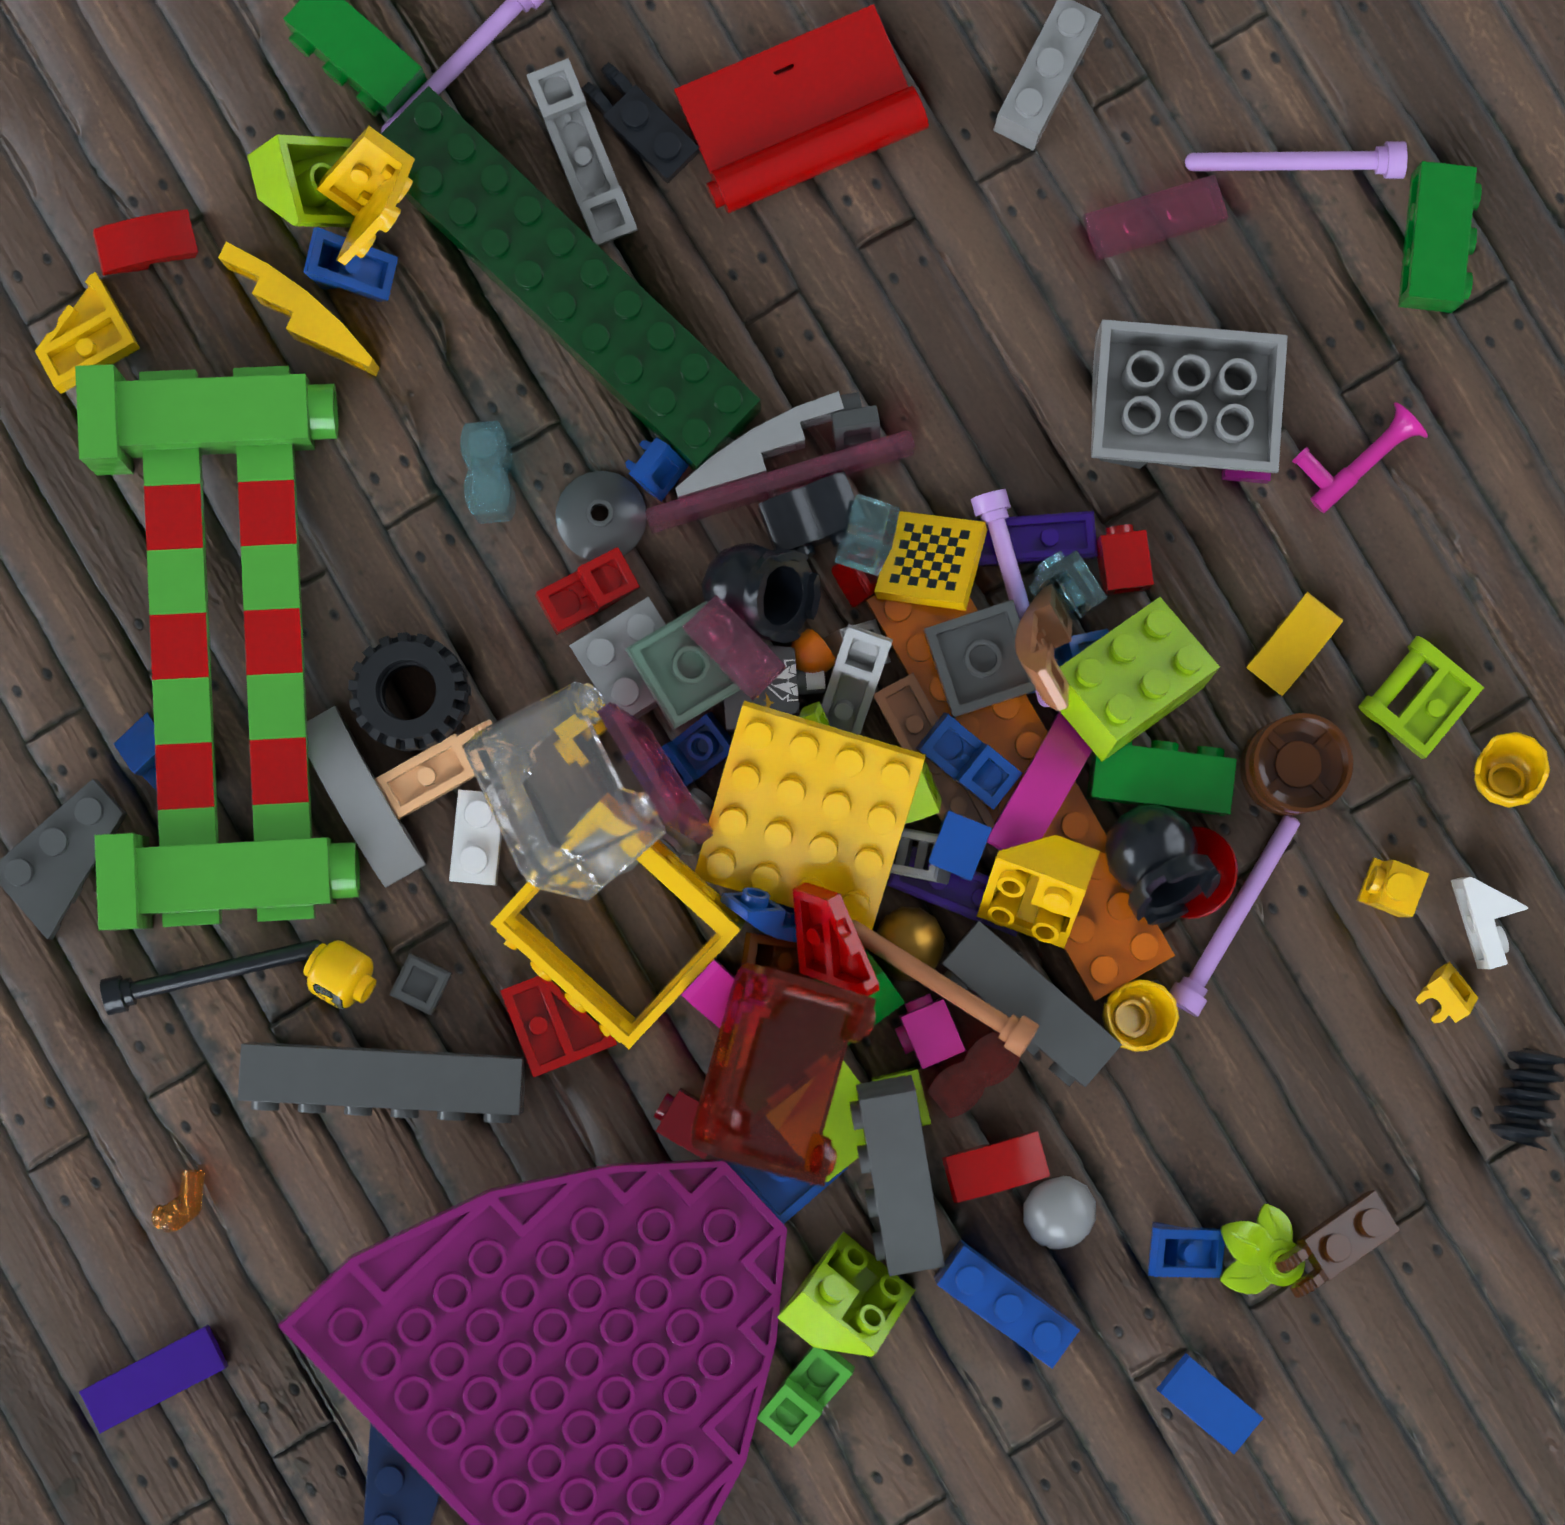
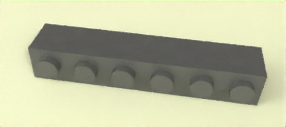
M248 1042L241 1044L238 1101H251L252 1110L278 1111L280 1103L298 1104L297 1112L326 1113V1105L344 1106L345 1115L370 1116L372 1115V1108L391 1109L390 1117L419 1118V1110L437 1111V1119L463 1121L465 1120V1113L484 1114V1122L511 1123L512 1115H520L524 1112L527 1061L525 1056Z

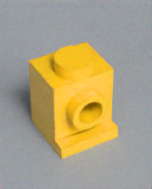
M1372 858L1356 901L1397 917H1413L1429 873L1396 860L1382 861Z

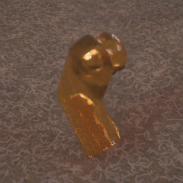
M181 1170L179 1195L165 1205H157L152 1212L151 1221L156 1228L167 1233L179 1231L199 1215L202 1209L205 1171Z

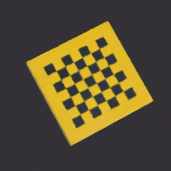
M897 511L874 591L877 599L966 611L988 530L986 523L983 521Z

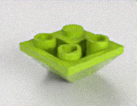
M843 1231L797 1287L777 1318L813 1348L873 1357L916 1290L899 1276H889L888 1269L882 1262L877 1261L876 1257Z

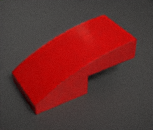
M188 209L136 217L93 229L102 275L148 270L150 264L192 259L196 258L198 254Z
M616 547L579 566L576 572L536 591L535 597L554 632L558 635L638 590L640 585L619 547Z
M1038 1131L1027 1132L999 1142L979 1145L942 1157L954 1203L983 1197L1050 1177Z

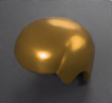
M901 907L886 915L878 927L877 934L931 968H936L943 954L945 936L934 916L921 908ZM874 954L884 973L898 981H916Z

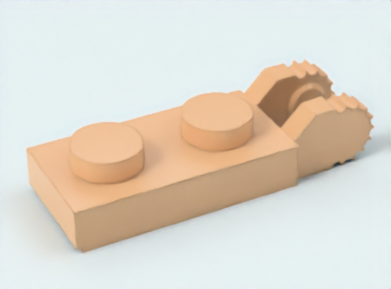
M491 719L476 725L460 735L453 734L441 743L426 749L375 778L398 820L480 775L478 771L493 765L509 755V751L504 744L487 750L485 754L472 761L464 748L477 740L486 738L495 730Z

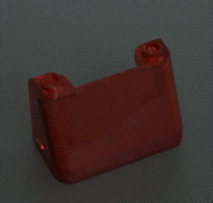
M750 963L743 964L732 984L691 1131L692 1146L699 1151L722 1160L824 1187L826 1178L834 1170L837 1160V1152L833 1148L831 1139L823 1135L824 1127L848 1042L857 1043L863 1036H868L871 1033L876 1019L874 1010L876 999L774 968Z

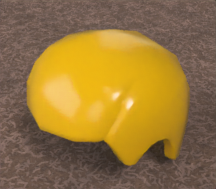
M1519 732L1499 734L1490 739L1478 756L1473 770L1475 773L1474 781L1477 790L1491 803L1507 808L1528 804L1541 792L1549 777L1550 766L1547 751L1535 738Z
M1135 980L1115 989L1107 997L1102 1011V1019L1105 1030L1122 1044L1121 1048L1139 1052L1154 1049L1169 1041L1175 1032L1179 1013L1176 999L1165 986L1148 980Z

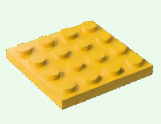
M744 700L695 873L706 882L742 892L747 887L764 890L770 894V899L775 903L794 908L793 888L807 882L840 893L851 920H856L872 930L926 755Z

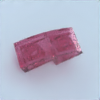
M717 595L683 626L685 633L718 664L720 670L752 701L786 669V666L772 650Z

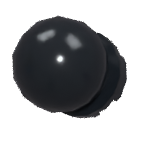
M744 543L720 551L709 563L701 587L704 602L707 601L722 627L734 633L742 635L756 634L759 638L785 644L799 639L801 635L797 632L802 628L806 619L814 620L817 615L821 598L820 577L818 573L811 572L806 561L809 557L805 553L784 548L770 550L754 543Z
M1160 805L1135 806L1121 815L1107 833L1105 856L1110 873L1127 891L1131 892L1128 905L1138 921L1145 917L1149 925L1169 922L1189 912L1185 904L1197 897L1202 891L1206 898H1209L1220 884L1221 878L1213 861L1207 855L1197 854L1199 845L1193 828L1179 813Z

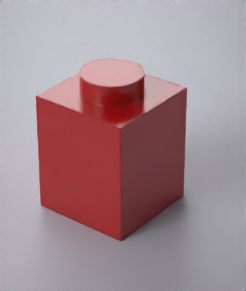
M1132 524L1106 528V535H1101L1096 540L1102 596L1149 590L1154 585L1147 531H1134Z

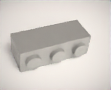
M1074 0L1056 1L997 115L994 127L995 132L1034 151L1095 34L1101 17L1100 13Z

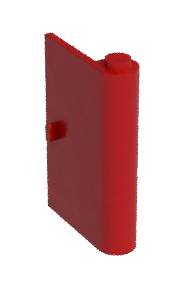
M874 4L674 89L712 181L706 183L711 200L716 209L724 206L728 214L929 128L923 103L916 89L907 84Z

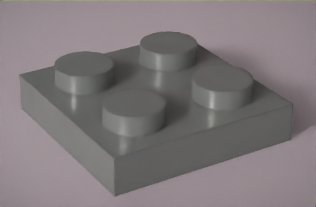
M1013 600L924 628L923 631L953 718L1037 691L1016 654L1015 637L1020 620Z

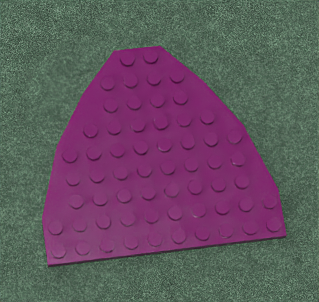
M723 1159L606 1164L488 1189L350 1255L278 1323V1327L469 1525H713L746 1463L777 1341L779 1320L777 1317L780 1310L787 1228Z

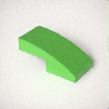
M811 1346L758 1413L757 1419L793 1448L819 1418L826 1404L851 1377L855 1367L836 1351L813 1348Z

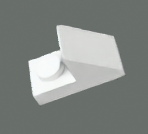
M1461 877L1451 880L1477 969H1493L1507 965L1505 953L1509 952L1508 939L1503 928L1496 926L1494 919L1529 908L1473 877Z

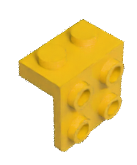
M370 126L361 133L327 171L316 189L355 216L337 257V261L344 266L355 255L363 258L376 239L375 234L379 230L384 233L389 231L401 212L396 207V204L404 198L413 182L408 175L415 158Z

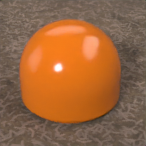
M806 629L800 634L801 637L791 643L790 647L795 648L797 670L807 673H816L824 670L825 673L834 667L836 660L833 653L815 630Z

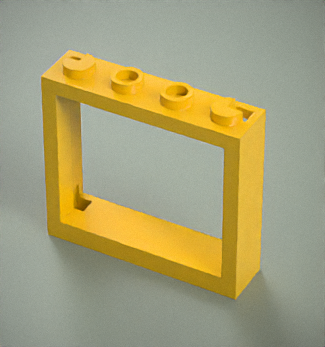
M608 794L490 924L506 940L503 944L512 950L519 949L531 960L530 965L537 975L549 982L553 980L566 992V1000L576 1010L582 1013L587 1011L600 1023L599 1028L606 1037L611 1035L619 1043L630 1049L741 931L746 921L720 902L721 896ZM598 826L605 830L716 932L636 1018L519 913Z

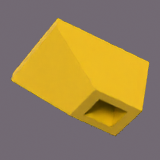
M1053 835L998 851L977 917L993 922L998 926L1007 927L1034 937L1039 941L1065 948L1100 850L1058 835Z

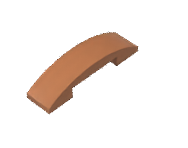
M1050 584L1037 594L1025 611L1016 632L1015 649L1021 664L1041 699L1051 708L1060 711L1068 707L1069 684L1054 659L1055 648L1071 642L1072 619L1053 585Z

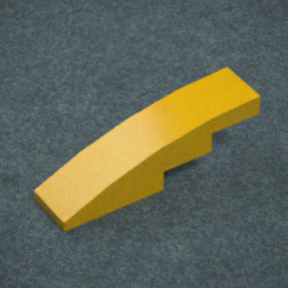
M225 242L218 257L228 270L257 282L252 294L260 304L290 317L286 330L295 340L377 376L380 368L345 325L308 291L268 263Z

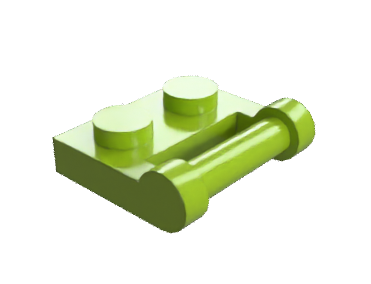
M1416 636L1408 645L1409 653L1376 693L1372 697L1367 695L1358 708L1368 718L1380 724L1419 758L1424 759L1427 758L1484 687L1426 639ZM1424 663L1428 664L1435 671L1399 715L1396 716L1387 707Z

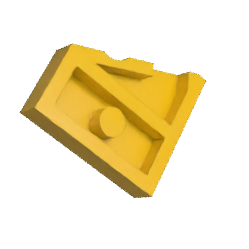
M96 272L89 275L85 283L89 287L75 306L72 307L68 304L58 318L56 328L52 332L47 333L35 350L54 388L60 394L76 386L75 366L114 364L140 349L106 285Z

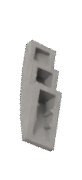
M839 391L794 407L751 429L711 456L675 488L679 503H687L766 479L767 470L764 460L805 448L803 429L832 421L831 413L844 411Z

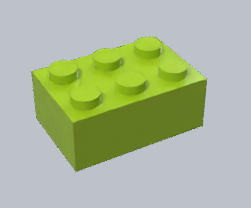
M1159 597L1059 667L1069 684L1068 707L1060 710V712L1103 762L1200 692L1220 666L1163 599Z

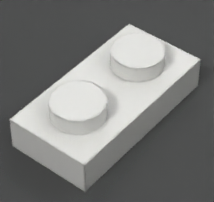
M458 789L449 881L497 886L506 794Z

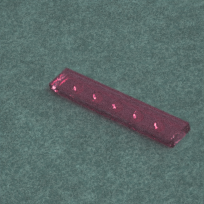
M906 430L648 508L645 513L653 534L769 499L785 492L802 488L814 481L845 471V474L848 475L911 456L915 450L914 440L911 431L908 432Z

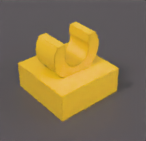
M1450 961L1434 971L1428 984L1422 988L1416 998L1418 1004L1423 1003L1429 998H1434L1441 1004L1442 1008L1435 1011L1431 1017L1433 1023L1443 1022L1448 1015L1455 1023L1472 1012L1478 1000V996Z

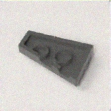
M96 779L89 781L0 859V886L47 940L54 939L61 927L60 923L71 904L76 902L83 890L81 888L96 863L94 835L116 834L127 815L124 809Z

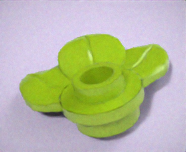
M1265 1203L1258 1213L1256 1223L1251 1221H1235L1222 1225L1221 1234L1225 1245L1232 1257L1236 1259L1220 1276V1281L1226 1287L1244 1294H1257L1270 1284L1281 1287L1290 1286L1303 1275L1305 1261L1301 1262L1293 1270L1282 1273L1275 1265V1261L1280 1255L1285 1254L1297 1245L1293 1242L1292 1224L1286 1214L1280 1209Z

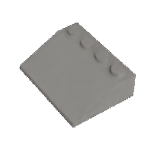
M1102 319L1095 336L1092 376L1091 458L1278 473L1288 335Z

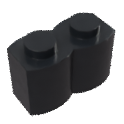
M845 471L824 477L802 488L777 495L758 505V511L773 549L795 550L805 553L809 558L816 554L814 547L831 541L833 547H838L854 541L859 537L857 531L862 529L865 523Z

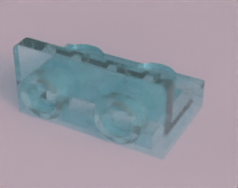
M1077 550L1067 557L1064 556L1062 551H1059L1038 565V569L1033 572L1036 578L1029 586L1034 595L1044 587L1057 581L1060 588L1056 590V593L1065 609L1070 614L1076 611L1081 619L1096 610L1107 599L1104 591Z

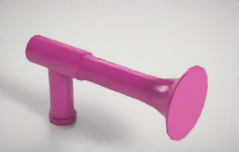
M1394 402L1396 411L1390 426L1346 468L1344 467L1334 477L1309 452L1310 449L1308 447L1292 460L1320 488L1310 498L1318 510L1322 513L1329 510L1358 483V480L1403 440L1419 435L1424 438L1428 437L1425 428L1409 410L1401 404Z

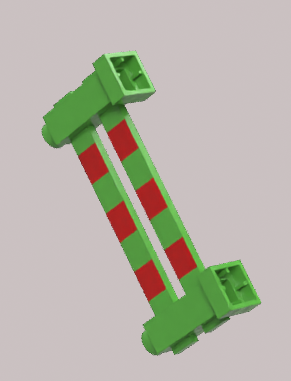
M114 364L75 366L79 459L99 476L134 474L133 458L143 457L159 847H150L148 836L135 833L94 835L98 930L153 929L152 914H162L163 927L222 924V910L257 909V922L316 919V905L336 904V899L359 898L360 862L357 843H334L333 839L327 837L312 838L295 451L315 450V440L338 439L339 416L335 384H310L306 374H291L289 366L233 368L232 377L198 378V373L195 369L139 372V380L127 381ZM237 453L254 841L219 843L202 455Z

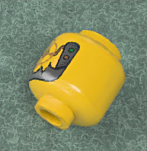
M335 940L328 945L325 943L320 944L312 952L304 967L308 990L339 1009H347L356 1001L364 1003L376 985V979L372 977L374 969L372 959L344 941Z

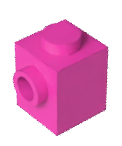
M929 993L905 1003L908 1012L899 1015L902 1026L895 1028V1031L905 1054L914 1051L922 1069L966 1051L943 998L933 1001Z

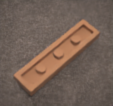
M911 673L874 693L873 699L899 747L920 753L915 748L938 721V717L914 673ZM925 757V761L942 798L940 812L936 814L940 822L942 823L945 813L951 811L993 828L995 822L986 805Z

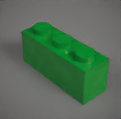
M300 0L283 18L291 32L288 40L294 47L308 58L312 53L325 63L322 67L323 71L339 86L343 87L346 82L359 93L355 97L357 101L375 117L381 112L390 119L427 81L422 67L345 0Z
M1422 161L1411 174L1398 307L1453 313L1464 300L1469 299L1473 285L1472 272H1467L1468 255H1473L1477 243V228L1471 227L1473 211L1478 209L1482 194L1481 183H1476L1477 167Z
M1132 740L1103 762L1092 751L1086 799L1139 806L1160 805L1171 810L1218 816L1231 814L1237 759L1224 757L1225 749L1197 746L1196 753L1178 751L1179 743L1152 740L1151 748L1133 746Z

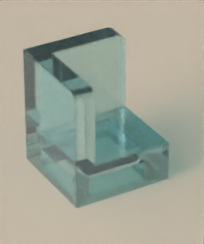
M860 494L856 495L848 527L837 548L834 562L878 576L892 549L900 508Z

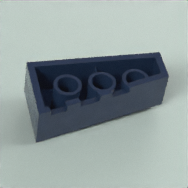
M370 1423L363 1525H433L442 1496Z

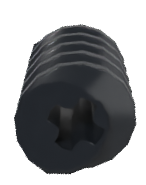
M1523 1048L1521 1051L1508 1052L1507 1057L1519 1065V1068L1503 1071V1076L1513 1082L1514 1087L1499 1088L1498 1093L1510 1101L1509 1105L1494 1106L1493 1111L1504 1118L1505 1123L1490 1124L1489 1130L1502 1139L1547 1151L1545 1147L1535 1140L1536 1138L1551 1136L1552 1131L1542 1125L1540 1120L1554 1119L1556 1117V1112L1544 1104L1545 1101L1560 1100L1561 1095L1550 1088L1549 1084L1565 1081V1076L1554 1069V1065L1565 1064V1058L1528 1048Z

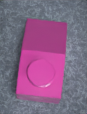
M717 959L713 960L681 994L723 1032L730 1025L738 1031L757 1011L750 1005L756 996Z

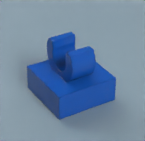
M656 437L652 443L643 440L639 444L645 452L636 464L628 459L625 465L630 470L628 474L650 495L662 502L689 465L667 443Z

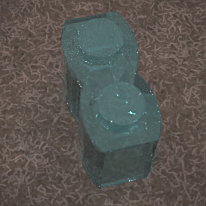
M498 421L465 423L461 433L460 447L463 460L469 469L464 482V496L468 509L479 524L511 521L515 512L516 496L512 482L508 477L512 464V449L509 439Z

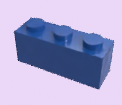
M961 1239L945 1260V1267H940L934 1276V1280L940 1288L1052 1369L1080 1331L1074 1321Z

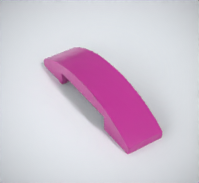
M1058 711L1039 749L991 830L987 843L999 850L1042 839L1092 751L1060 711Z

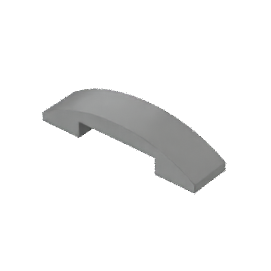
M569 58L527 74L526 76L593 242L600 246L638 231Z
M848 624L821 704L831 727L860 735L893 639Z
M333 706L307 721L308 757L341 818L384 887L387 888L425 866L426 863L405 826L396 818L375 781L374 775L358 749L357 741L337 706Z

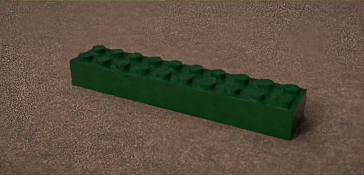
M429 86L382 132L381 135L415 158L408 175L413 182L404 197L660 440L667 443L693 471L697 470L711 456L728 446L761 412L760 398Z

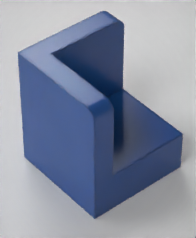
M947 811L943 817L939 828L940 832L929 857V864L958 875L963 880L972 881L992 828L954 812Z

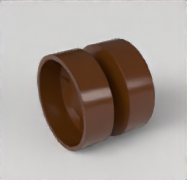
M1309 713L1288 715L1258 729L1247 741L1240 760L1241 779L1249 796L1263 809L1278 815H1300L1328 807L1344 793L1353 773V754L1343 732L1326 718Z

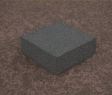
M409 953L389 995L429 1015H433L453 973L413 953Z

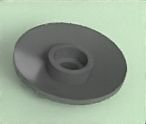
M594 471L579 476L564 489L557 503L556 525L563 542L576 555L590 561L616 547H619L622 555L625 556L637 546L646 528L647 510L641 493L630 480L614 472ZM604 506L609 510V515L604 521L599 522L592 518V511L595 507Z

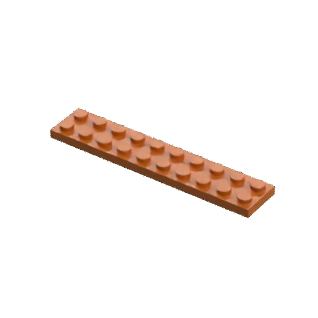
M876 595L867 599L866 603L885 637L893 639L891 647L906 674L914 673L938 719L943 713L952 716L923 630L924 628L978 611L972 599L969 598L966 611L877 599ZM1026 694L954 718L979 740L988 744L1023 773L994 810L986 805L994 822L997 821L1006 803L1011 798L1048 733ZM1075 781L1042 838L1058 835L1100 850L1086 893L1065 948H1063L1091 999L1096 1001L1169 960L1175 954L1158 924L1149 925L1145 917H1142L1139 921L1136 919L1128 905L1131 892L1127 891L1109 871L1105 856L1107 835Z

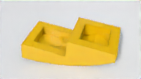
M1307 591L1277 626V630L1250 660L1246 668L1283 696L1335 633L1343 619Z

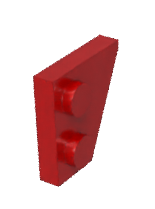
M807 882L793 888L799 973L864 997L879 991V982L841 894Z
M536 976L500 990L533 1078L617 1045L616 1040L611 1035L606 1037L602 1033L599 1024L587 1012L582 1013L576 1010L566 1000L565 993L553 981L549 982L540 976Z

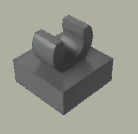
M859 392L841 395L844 411L831 413L836 451L881 443L877 406L862 407Z

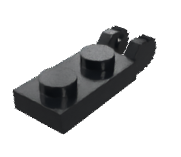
M608 62L601 71L608 83L614 86L623 97L612 106L602 91L589 82L581 88L584 96L604 116V121L665 182L669 183L700 153L699 147L637 85L632 86L629 80L614 65Z

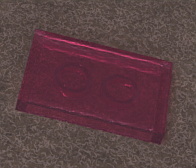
M609 702L598 710L597 713L664 823L699 844L713 836L712 828L649 726L615 703Z

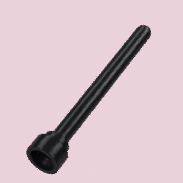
M317 939L137 981H133L131 978L123 979L121 975L101 979L100 992L102 1002L108 1015L129 1011V1006L137 1004V999L308 960L315 948L322 944V942Z

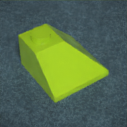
M277 134L247 155L258 200L293 226L350 227L355 216L316 189L321 178L353 144L352 138Z

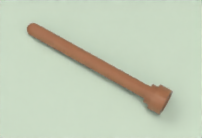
M852 920L864 948L1000 1033L998 1038L1005 1042L1004 1048L1021 1057L1040 1026L1025 1015L1021 1018L1014 1014L1011 1017L1005 1015L865 925Z

